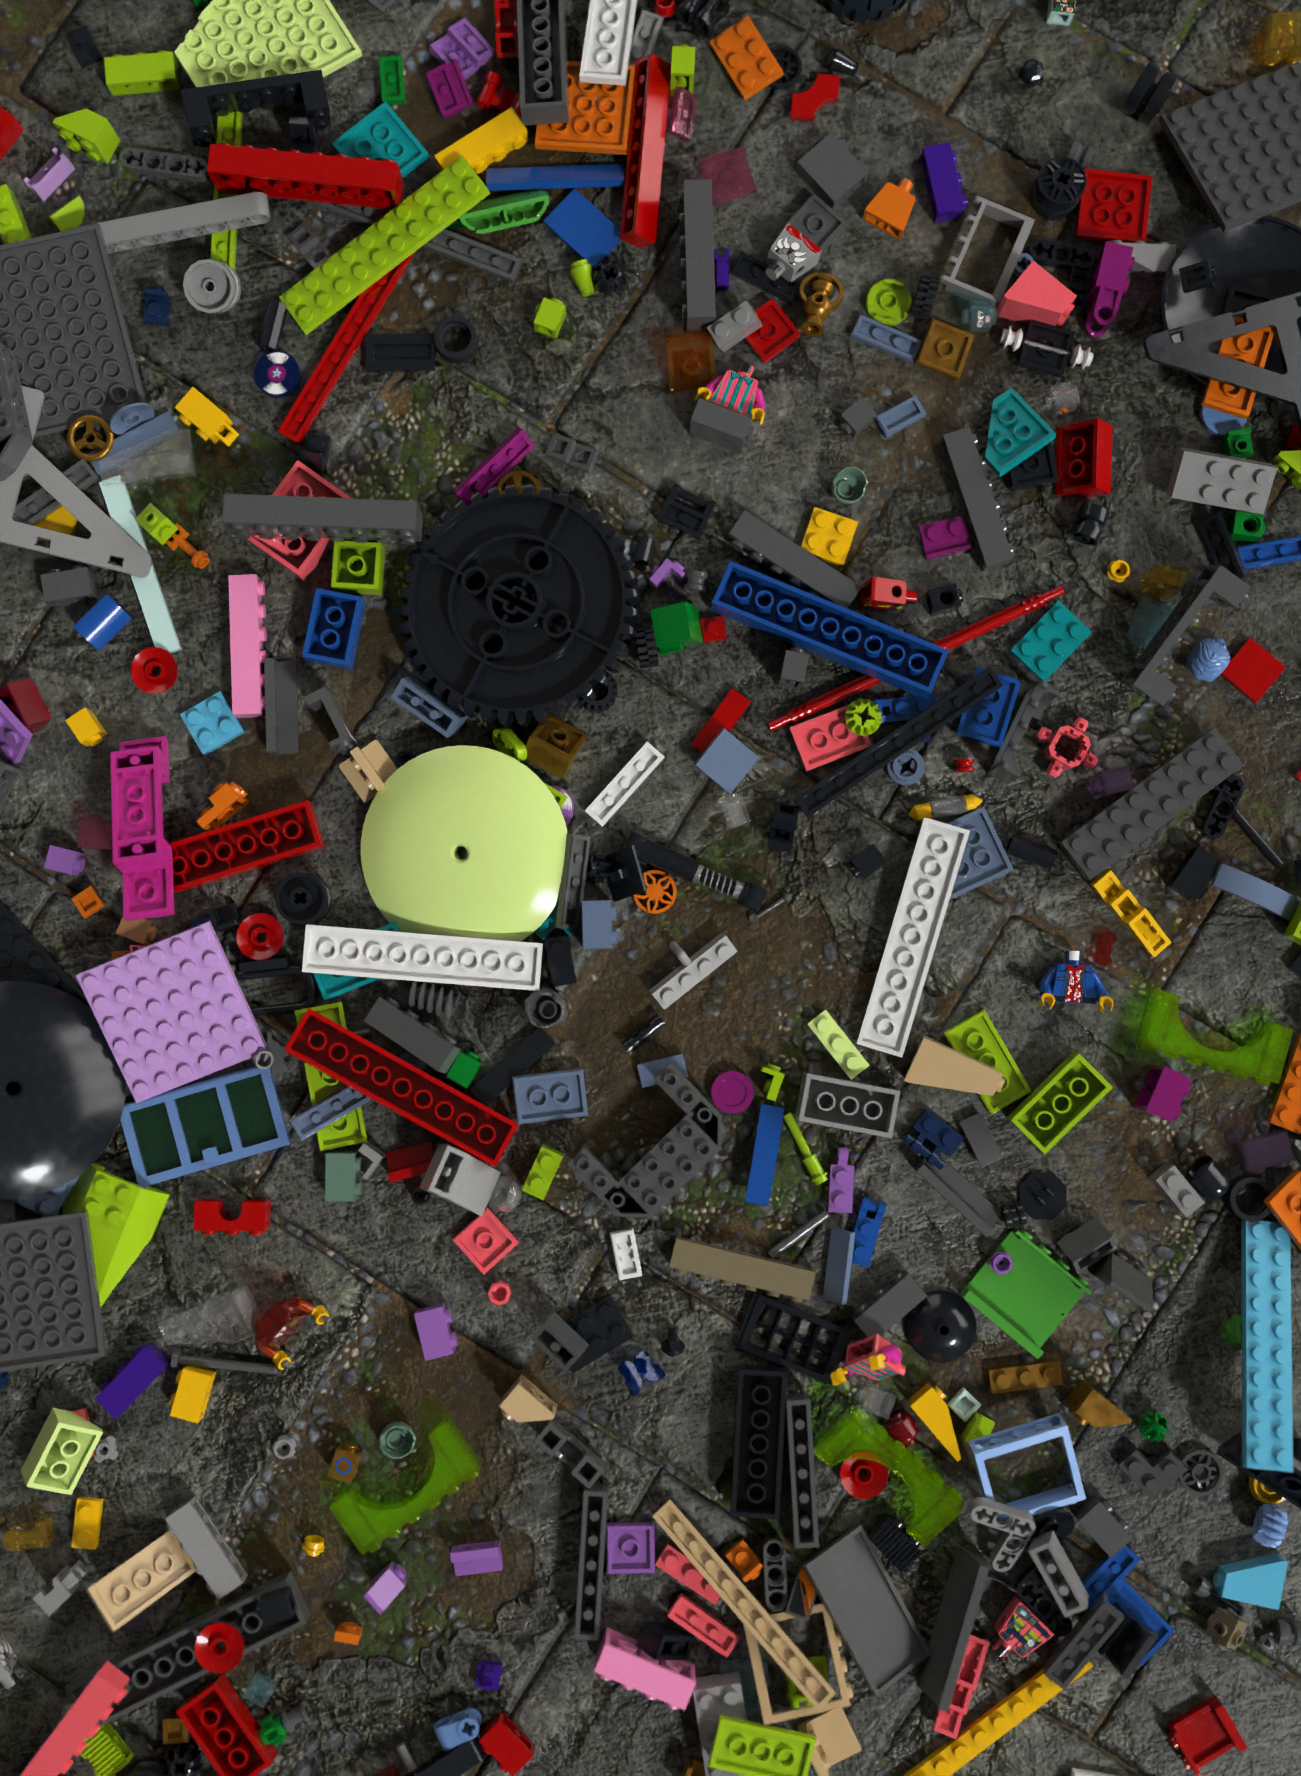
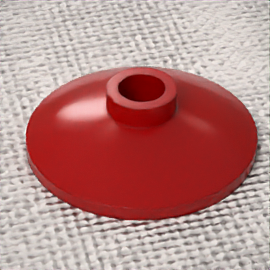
M149 647L140 651L133 659L131 676L136 686L142 691L150 694H160L168 691L176 682L178 666L175 658L168 651L158 647ZM156 667H159L160 674L156 676L153 671Z
M265 913L250 915L238 927L236 934L237 945L241 952L251 959H269L276 955L283 945L284 931L282 925L276 918ZM260 934L266 935V939L263 942L258 941Z
M857 1450L844 1459L840 1468V1480L844 1489L851 1496L859 1499H870L881 1493L886 1486L888 1479L887 1467L883 1459L875 1452ZM862 1468H865L867 1470V1473L864 1476L858 1474L859 1470Z
M216 1622L206 1626L199 1633L195 1642V1655L199 1664L212 1673H225L232 1670L238 1665L244 1654V1640L241 1633L233 1625L224 1622ZM218 1641H223L226 1647H219Z

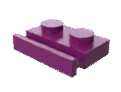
M456 58L448 64L445 63L426 72L444 119L466 110L465 108L475 105Z
M964 515L918 527L926 560L971 550L972 548Z

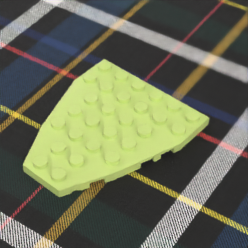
M212 0L198 17L199 22L193 31L191 29L188 31L185 41L174 52L195 88L322 70L324 78L362 56L359 46L329 0Z

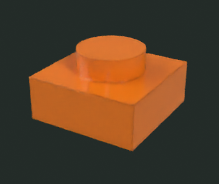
M89 886L71 898L83 918L86 919L106 906L94 886Z
M350 1621L339 1623L335 1631L334 1641L358 1645L363 1627L357 1626L356 1623Z

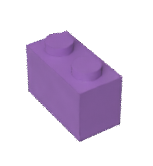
M445 1303L416 1310L414 1316L425 1361L453 1354L456 1350L455 1346H458L456 1332L451 1331L450 1323L453 1320L450 1308L446 1309Z

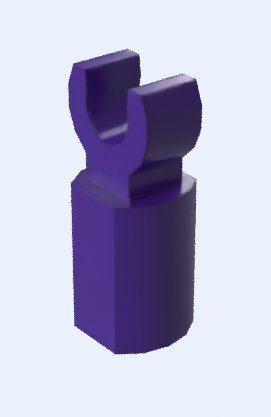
M714 248V262L716 263L714 264L715 291L729 290V264H727L730 259L729 248H726L724 257H719L717 255V248Z

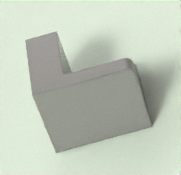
M364 1142L358 1150L359 1157H362L363 1161L362 1171L360 1172L364 1174L363 1178L365 1180L372 1176L386 1156L385 1153L370 1142Z

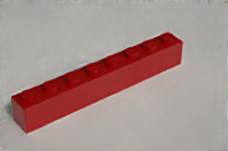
M652 53L636 60L620 230V240L640 249L656 243L671 80V64Z

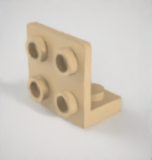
M843 1708L825 1711L797 1725L798 1732L815 1735L816 1743L811 1762L818 1776H830L828 1768L858 1753L862 1749Z

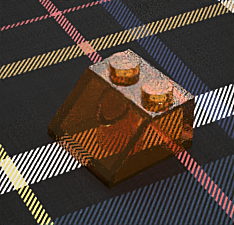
M709 330L664 335L671 391L704 387L716 378L713 339Z

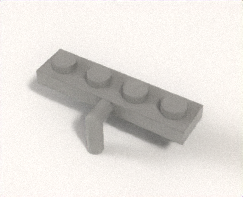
M723 932L690 958L673 941L669 944V949L682 964L649 991L665 1010L738 951Z

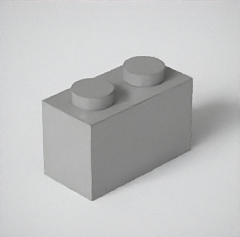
M745 301L712 323L707 329L717 346L725 352L758 330L763 324L753 307Z
M1165 1163L1148 1177L1178 1215L1187 1218L1205 1203L1175 1165Z

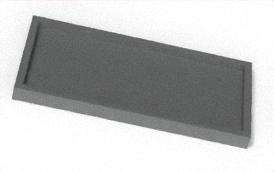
M856 1524L802 1564L872 1696H879L931 1654L861 1524Z

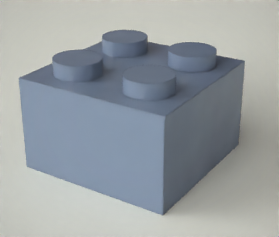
M611 900L582 901L584 950L613 949V944H617V930L612 929V921H617L616 905L612 906Z

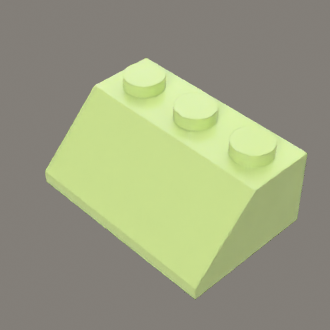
M52 1408L21 1469L26 1487L71 1495L103 1434V1430L72 1411Z

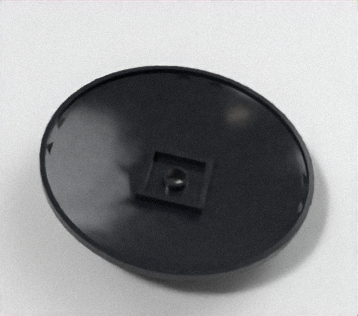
M1266 215L1224 233L1217 221L1195 233L1176 253L1162 282L1159 311L1163 331L1301 292V228L1286 220ZM1205 260L1209 261L1211 267L1215 266L1218 280L1214 281L1215 289L1210 290L1209 287L1184 294L1179 268ZM1300 298V299H1297V300H1296L1298 307H1301V298ZM1300 317V318L1297 319V325H1298V329H1299V333H1300V337H1301V317ZM1180 333L1169 336L1172 344L1181 342ZM1274 334L1264 369L1283 375L1284 369ZM1220 341L1209 344L1208 350L1217 354ZM1189 373L1207 386L1208 378ZM1256 393L1254 399L1269 397Z

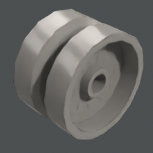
M211 259L199 260L192 264L184 275V294L189 303L199 311L213 314L225 313L234 308L240 299V279L235 270L226 263ZM214 284V289L211 291L210 287Z

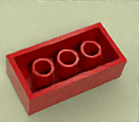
M220 1673L183 1700L176 1711L219 1776H256L273 1763L278 1753L272 1743L265 1745L262 1742L258 1733V1729L261 1726L224 1673Z

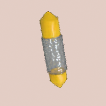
M970 794L933 800L928 803L914 805L909 812V816L916 821H922L924 817L939 819L964 814L968 811L976 810L982 803V799Z

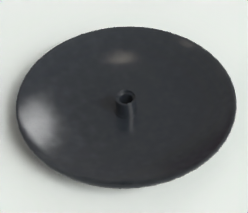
M28 981L0 982V1199H19L43 1194L63 1186L87 1170L99 1158L113 1138L120 1123L126 1096V1080L90 1007L67 992L52 986ZM10 1082H17L21 1087V1091L19 1094L12 1096L7 1093L6 1086Z

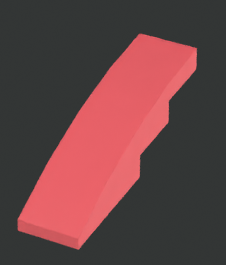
M970 1635L949 1710L945 1712L937 1709L931 1730L957 1739L963 1715L967 1714L972 1692L976 1691L989 1645L988 1641Z

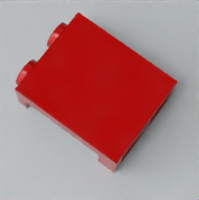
M1216 1695L1166 1724L1171 1734L1167 1735L1175 1749L1180 1748L1183 1753L1180 1756L1181 1761L1187 1771L1192 1769L1196 1776L1201 1775L1200 1767L1235 1747L1240 1753L1248 1748L1224 1705Z

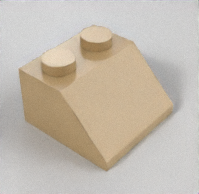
M521 1374L503 1395L499 1407L502 1409L501 1413L511 1421L514 1419L519 1423L552 1420L556 1415L558 1405Z

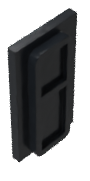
M434 333L365 334L366 372L435 371L436 347L433 339Z

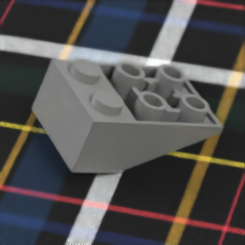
M438 1144L419 1188L482 1217L501 1172L450 1145Z

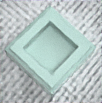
M964 1387L947 1403L965 1423L981 1407V1403Z

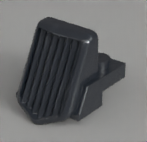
M1115 1602L1112 1605L1124 1614V1620L1099 1648L1098 1653L1108 1659L1121 1676L1129 1679L1157 1640L1158 1634L1151 1627L1140 1621L1133 1612Z

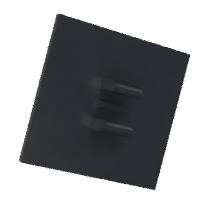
M634 845L606 855L605 861H608L611 865V872L607 879L614 902L647 891Z

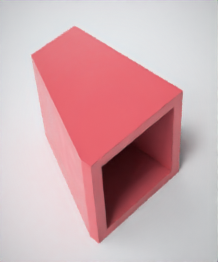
M1033 261L1005 293L995 314L999 317L1028 324L1030 319L1054 326L1058 324L1061 327L1075 308L1072 303L1077 295Z

